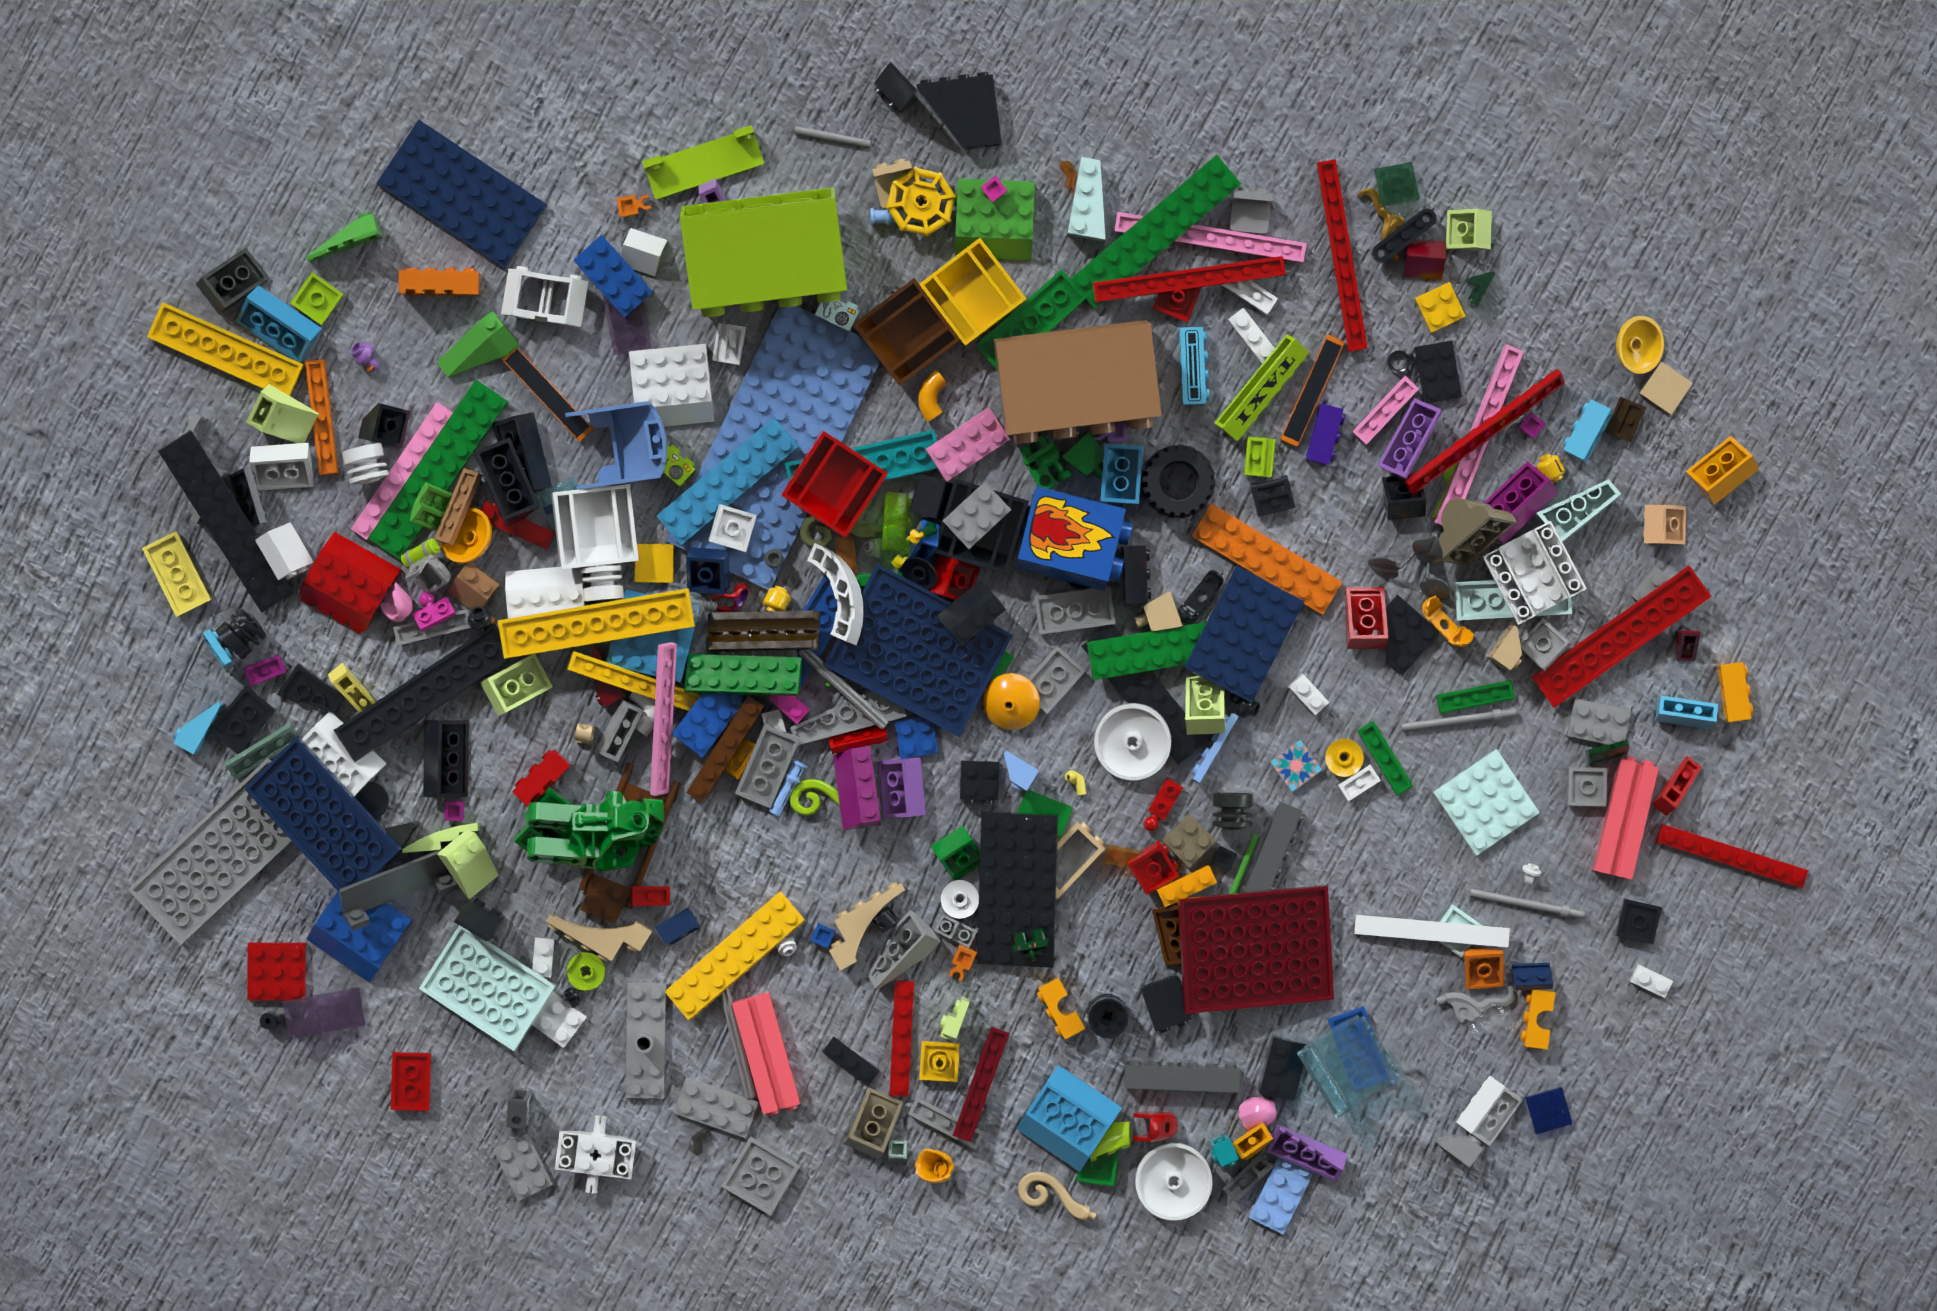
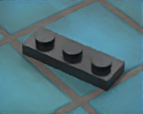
M833 1036L822 1051L867 1086L870 1085L880 1071L835 1036Z

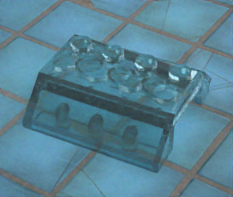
M1356 1015L1339 1023L1310 1041L1297 1052L1337 1119L1353 1110V1106L1384 1087L1387 1089L1398 1081L1397 1077L1400 1076L1394 1064L1388 1065L1391 1059L1384 1047L1378 1048L1381 1042L1375 1032H1368L1371 1026L1365 1016L1359 1017Z

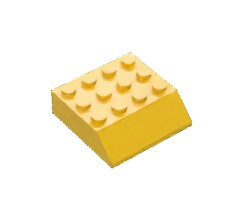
M981 238L977 239L919 284L965 346H968L1027 300Z

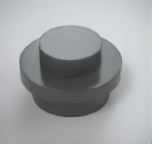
M777 549L767 551L764 556L765 564L770 568L780 567L783 563V554Z

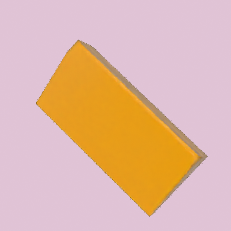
M746 738L726 771L741 780L756 744Z

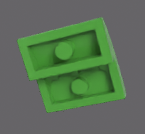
M425 482L414 503L410 520L438 531L453 493Z

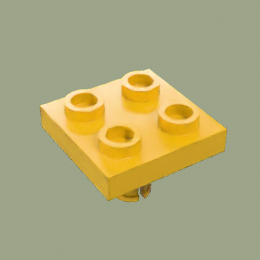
M921 1041L919 1080L958 1082L960 1043Z

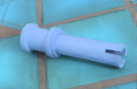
M870 208V225L876 223L892 225V223H896L888 210H874V208ZM898 211L902 219L905 220L907 215L904 211ZM912 219L909 221V223H923Z
M793 758L788 772L785 773L783 785L769 809V812L777 816L781 815L796 784L800 783L799 778L803 770L808 767L806 764Z

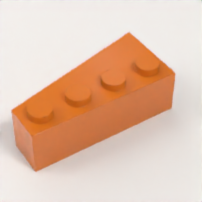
M406 268V270H399V293L403 296H480V272L475 271V268H464V271H456V268H445V271L437 270V268H425V270Z

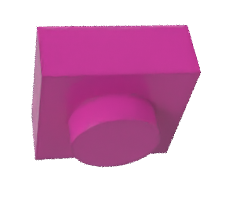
M996 175L980 187L992 203L1008 191Z

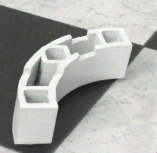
M814 543L807 561L813 563L827 575L831 581L830 584L834 596L837 599L838 612L835 615L831 635L857 645L863 623V599L858 581L850 567L840 556Z

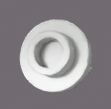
M1529 863L1522 867V870L1525 872V883L1532 885L1534 876L1541 875L1537 865Z

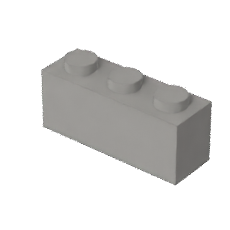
M621 698L596 750L601 755L618 762L643 710L639 706Z

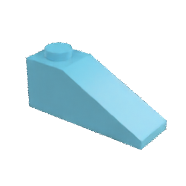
M217 702L185 724L181 729L178 728L173 737L175 738L174 744L192 754H197L210 731L209 729L214 724L225 703Z

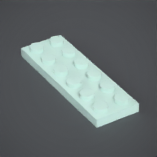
M1495 580L1454 582L1456 621L1514 617ZM1571 598L1561 601L1536 616L1572 614Z

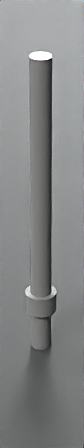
M1494 709L1492 712L1403 723L1401 727L1402 731L1491 719L1498 721L1502 720V718L1517 716L1516 709Z
M1475 889L1470 890L1471 897L1556 913L1566 918L1571 916L1583 919L1584 911L1570 909L1569 906L1565 905L1560 907Z

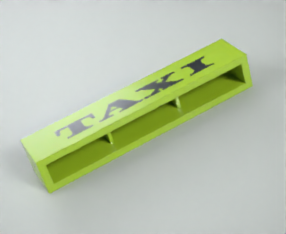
M1286 334L1214 424L1230 438L1238 441L1245 435L1250 425L1257 420L1258 415L1263 409L1269 405L1271 399L1282 389L1284 383L1293 376L1294 371L1305 361L1306 356L1310 352L1295 338Z

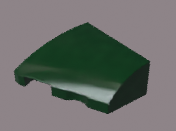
M1628 740L1585 750L1588 764L1592 765L1626 756L1629 751Z

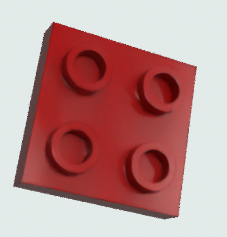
M1202 288L1160 293L1157 295L1152 309L1188 323Z

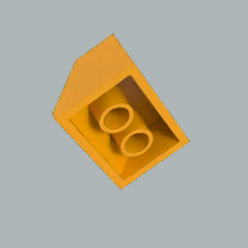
M1730 436L1689 468L1686 473L1703 495L1715 505L1757 472L1759 467L1753 455Z

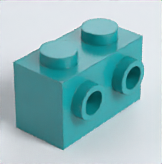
M1227 1134L1209 1141L1213 1148L1210 1153L1215 1164L1219 1163L1221 1167L1225 1166L1226 1168L1236 1164V1160L1239 1158Z

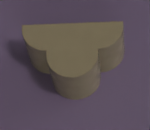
M1462 498L1450 500L1442 513L1444 532L1441 534L1439 541L1442 546L1443 557L1440 561L1467 566L1516 523L1515 517L1508 511L1493 509L1492 506L1486 503Z

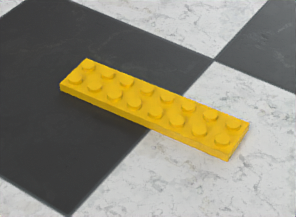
M162 302L147 335L152 340L264 389L270 384L291 396L304 367L302 363Z
M780 891L671 985L665 993L687 1020L691 1021L806 920Z

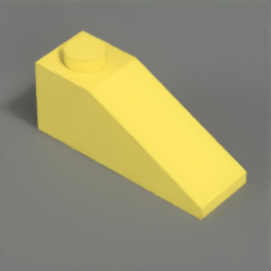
M341 663L328 674L332 684L359 713L376 702L344 663Z

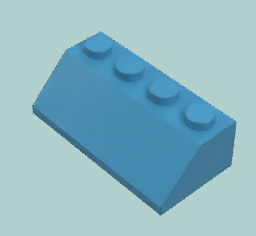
M259 285L246 297L236 320V323L286 357L302 363L322 330L321 327Z

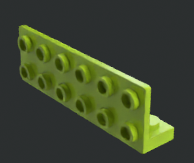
M750 125L734 130L733 134L664 157L659 155L643 160L642 163L654 198L657 200L697 187L715 178L718 180L764 164L753 127Z

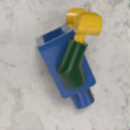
M923 517L916 529H913L910 532V536L907 537L911 541L909 552L903 556L904 558L898 554L891 563L897 569H900L904 561L910 557H919L929 561L938 547L939 525L933 523L932 518Z

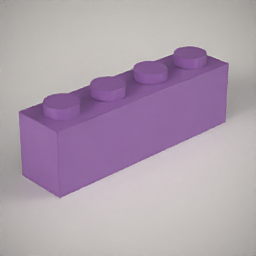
M1276 1125L1271 1134L1273 1140L1268 1144L1266 1152L1335 1182L1338 1180L1343 1172L1348 1154L1284 1126Z

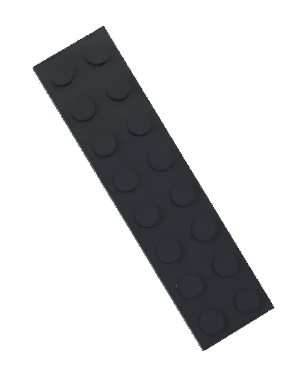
M1111 624L1106 625L1087 642L1120 637L1122 635ZM1085 642L1081 647L1088 654L1087 644ZM1151 671L1107 678L1127 703L1146 705L1157 711L1164 718L1171 733V750L1169 754L1178 765L1208 741L1203 734L1187 735L1185 712Z

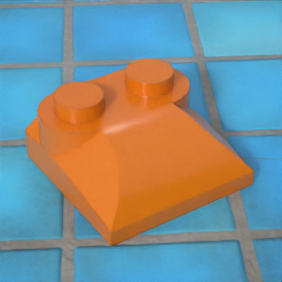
M1493 946L1470 948L1464 952L1465 989L1504 987V953L1502 949Z

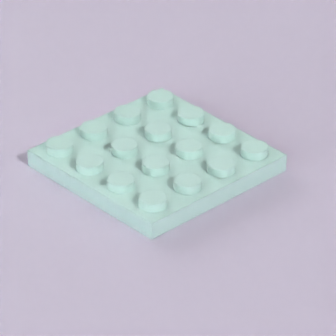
M1497 749L1433 791L1476 856L1540 813Z

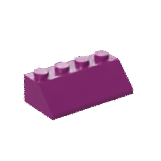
M1528 461L1484 502L1492 506L1493 509L1508 511L1515 517L1516 523L1497 539L1503 545L1559 493L1552 481Z
M870 746L852 748L834 755L833 760L843 831L881 826Z

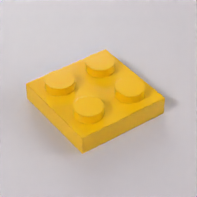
M1450 282L1414 298L1430 333L1466 317Z

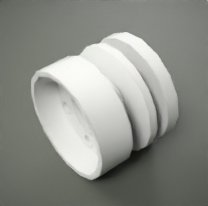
M381 443L360 446L342 452L344 464L354 465V469L349 470L347 475L356 474L357 476L350 478L349 484L364 485L373 483L389 475L388 470L379 471L380 468L387 466V464L384 462L377 463L376 460L384 456Z
M605 564L581 569V574H590V577L582 578V581L591 583V587L583 589L584 602L623 599V586L614 585V581L622 579V575H613L615 571H622L621 565Z

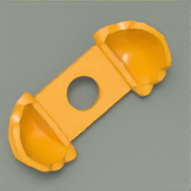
M1437 596L1425 600L1422 605L1425 618L1450 644L1462 648L1472 642L1474 633L1467 629L1466 626L1459 628L1441 610L1443 603L1440 602ZM1441 620L1448 623L1449 627L1447 630L1440 626Z

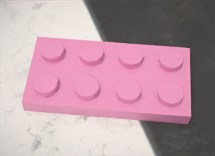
M988 407L925 450L944 480L949 481L1010 439L990 407Z

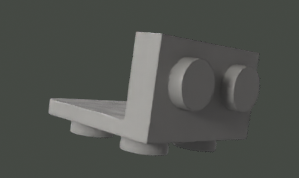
M1239 187L1238 190H1234L1230 230L1266 234L1269 227L1270 205L1273 194L1268 193L1269 190L1265 189L1249 192V188Z

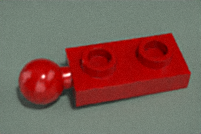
M1168 778L1165 779L1147 810L1152 814L1143 822V826L1147 831L1152 832L1158 828L1159 818L1163 821L1165 820L1181 793L1182 786Z

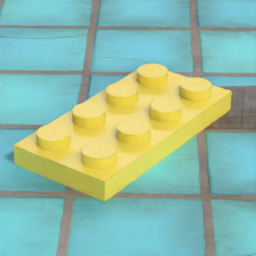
M178 531L142 548L176 617L212 600Z

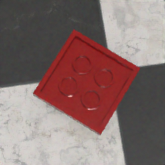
M248 942L247 1000L305 1001L306 942Z

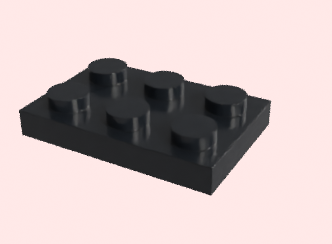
M1452 340L1414 347L1423 402L1433 403L1462 397Z
M251 466L230 474L237 503L252 527L254 528L267 522L266 511L262 507L260 501L261 494L256 487L255 473L251 470Z
M246 685L209 730L237 754H240L274 714L276 709Z

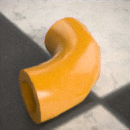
M938 370L933 371L923 381L918 393L919 408L927 423L943 412L937 403V396L947 386V383Z

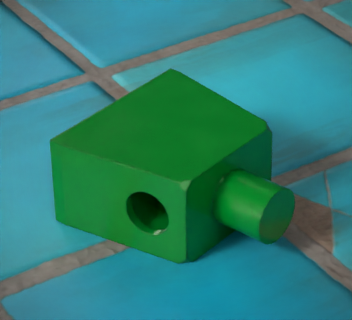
M1088 432L1062 458L1083 475L1088 476L1093 471L1101 479L1103 473L1101 462H1103L1104 453L1092 434Z

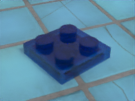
M1562 1087L1525 1097L1535 1134L1573 1124Z

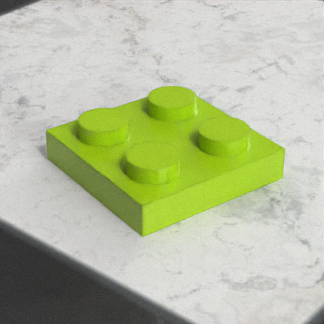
M312 272L290 304L323 326L344 294Z

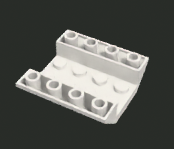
M1551 521L1482 556L1518 625L1587 589Z
M329 712L302 740L355 797L387 763L374 751L359 761L354 762L333 731L342 725L343 722L332 712Z

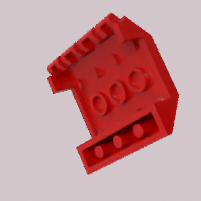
M334 532L322 547L298 594L301 596L300 601L311 607L315 603L316 610L327 616L332 613V619L343 625L350 623L349 628L361 634L362 631L366 632L370 627L376 610L390 586H393L402 569Z

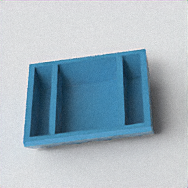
M626 589L623 599L646 596L647 594ZM692 606L695 627L612 640L606 662L621 668L657 676L658 645L670 642L676 643L675 681L682 682L700 608Z

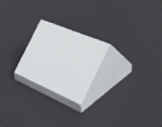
M630 228L622 247L621 257L633 270L655 277L667 240Z

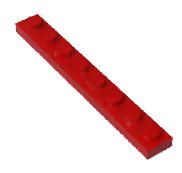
M1661 824L1656 840L1658 843L1803 888L1809 871Z

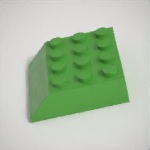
M958 179L955 256L981 238L997 260L1031 261L1035 182L1000 180L1008 191L992 203L980 188L989 180Z

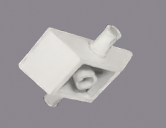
M595 1115L593 1132H559L555 1170L585 1173L588 1175L585 1190L587 1193L591 1192V1185L593 1186L592 1193L598 1192L599 1176L632 1178L636 1141L605 1134L607 1116H602L600 1124L601 1115ZM595 1150H598V1154H601L598 1158H594V1155H592Z

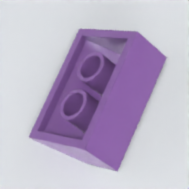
M921 757L877 761L883 818L926 815Z

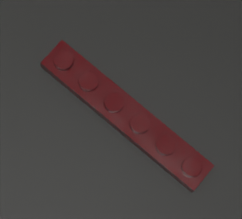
M994 1027L990 1028L952 1136L971 1142L1007 1042L1008 1032Z

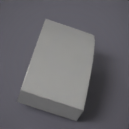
M942 914L934 930L969 949L978 935L977 930L945 914Z

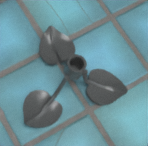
M1437 535L1415 540L1412 544L1413 553L1398 566L1396 561L1389 557H1374L1367 561L1377 575L1385 579H1394L1399 575L1398 570L1402 569L1417 555L1418 560L1422 562L1427 561L1426 580L1421 581L1419 584L1421 591L1428 597L1437 596L1440 600H1449L1451 598V589L1444 580L1440 578L1430 579L1429 577L1430 563L1439 562L1443 557L1442 546Z

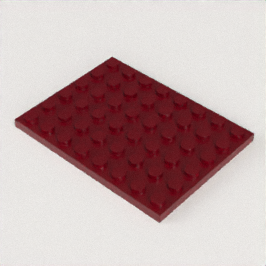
M1327 885L1178 898L1185 1014L1334 1000Z

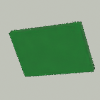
M1028 789L1017 813L1059 815L1058 839H1061L1073 807Z

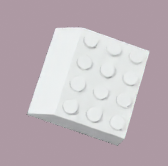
M706 344L629 351L634 403L650 401L659 413L664 427L715 422Z
M630 484L551 493L561 569L639 561Z
M552 567L507 571L505 591L508 619L586 606L583 598L584 582L582 578L584 577L581 574L583 567L570 569Z

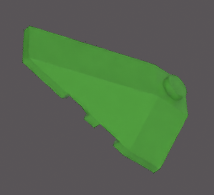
M369 212L360 214L358 216L359 219L352 221L306 257L307 261L313 262L383 238L376 216Z
M492 311L477 322L436 363L445 375L450 378L469 371L476 366L488 364V362L495 359H502L520 345L500 318Z

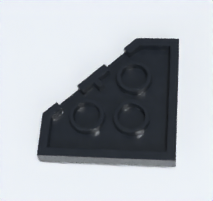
M1397 594L1386 606L1388 628L1387 663L1403 675L1440 632Z

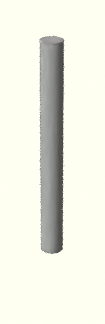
M795 127L794 134L867 148H870L871 140Z

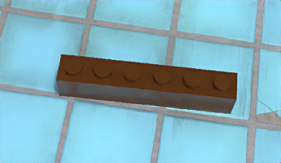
M747 696L687 790V794L701 803L707 801L767 706L753 697Z

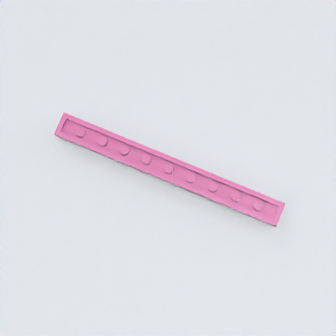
M1117 212L1114 232L1125 233L1143 216ZM1200 225L1191 226L1174 241L1265 257L1283 256V260L1301 263L1304 262L1307 243Z
M1504 344L1471 430L1477 428L1487 418L1500 411L1524 351ZM1488 441L1457 463L1434 523L1442 526V513L1450 500L1466 498Z

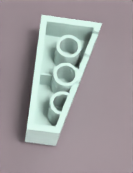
M1081 157L1067 235L1105 242L1100 160Z
M1608 479L1586 491L1537 512L1535 516L1542 524L1551 521L1563 543L1617 500L1621 493Z

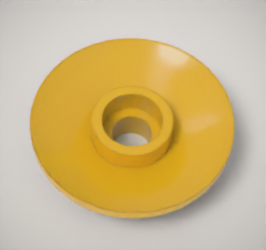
M1347 738L1332 742L1325 754V761L1329 770L1342 777L1351 776L1358 772L1364 760L1363 751L1358 743ZM1341 754L1347 755L1345 761L1340 759Z

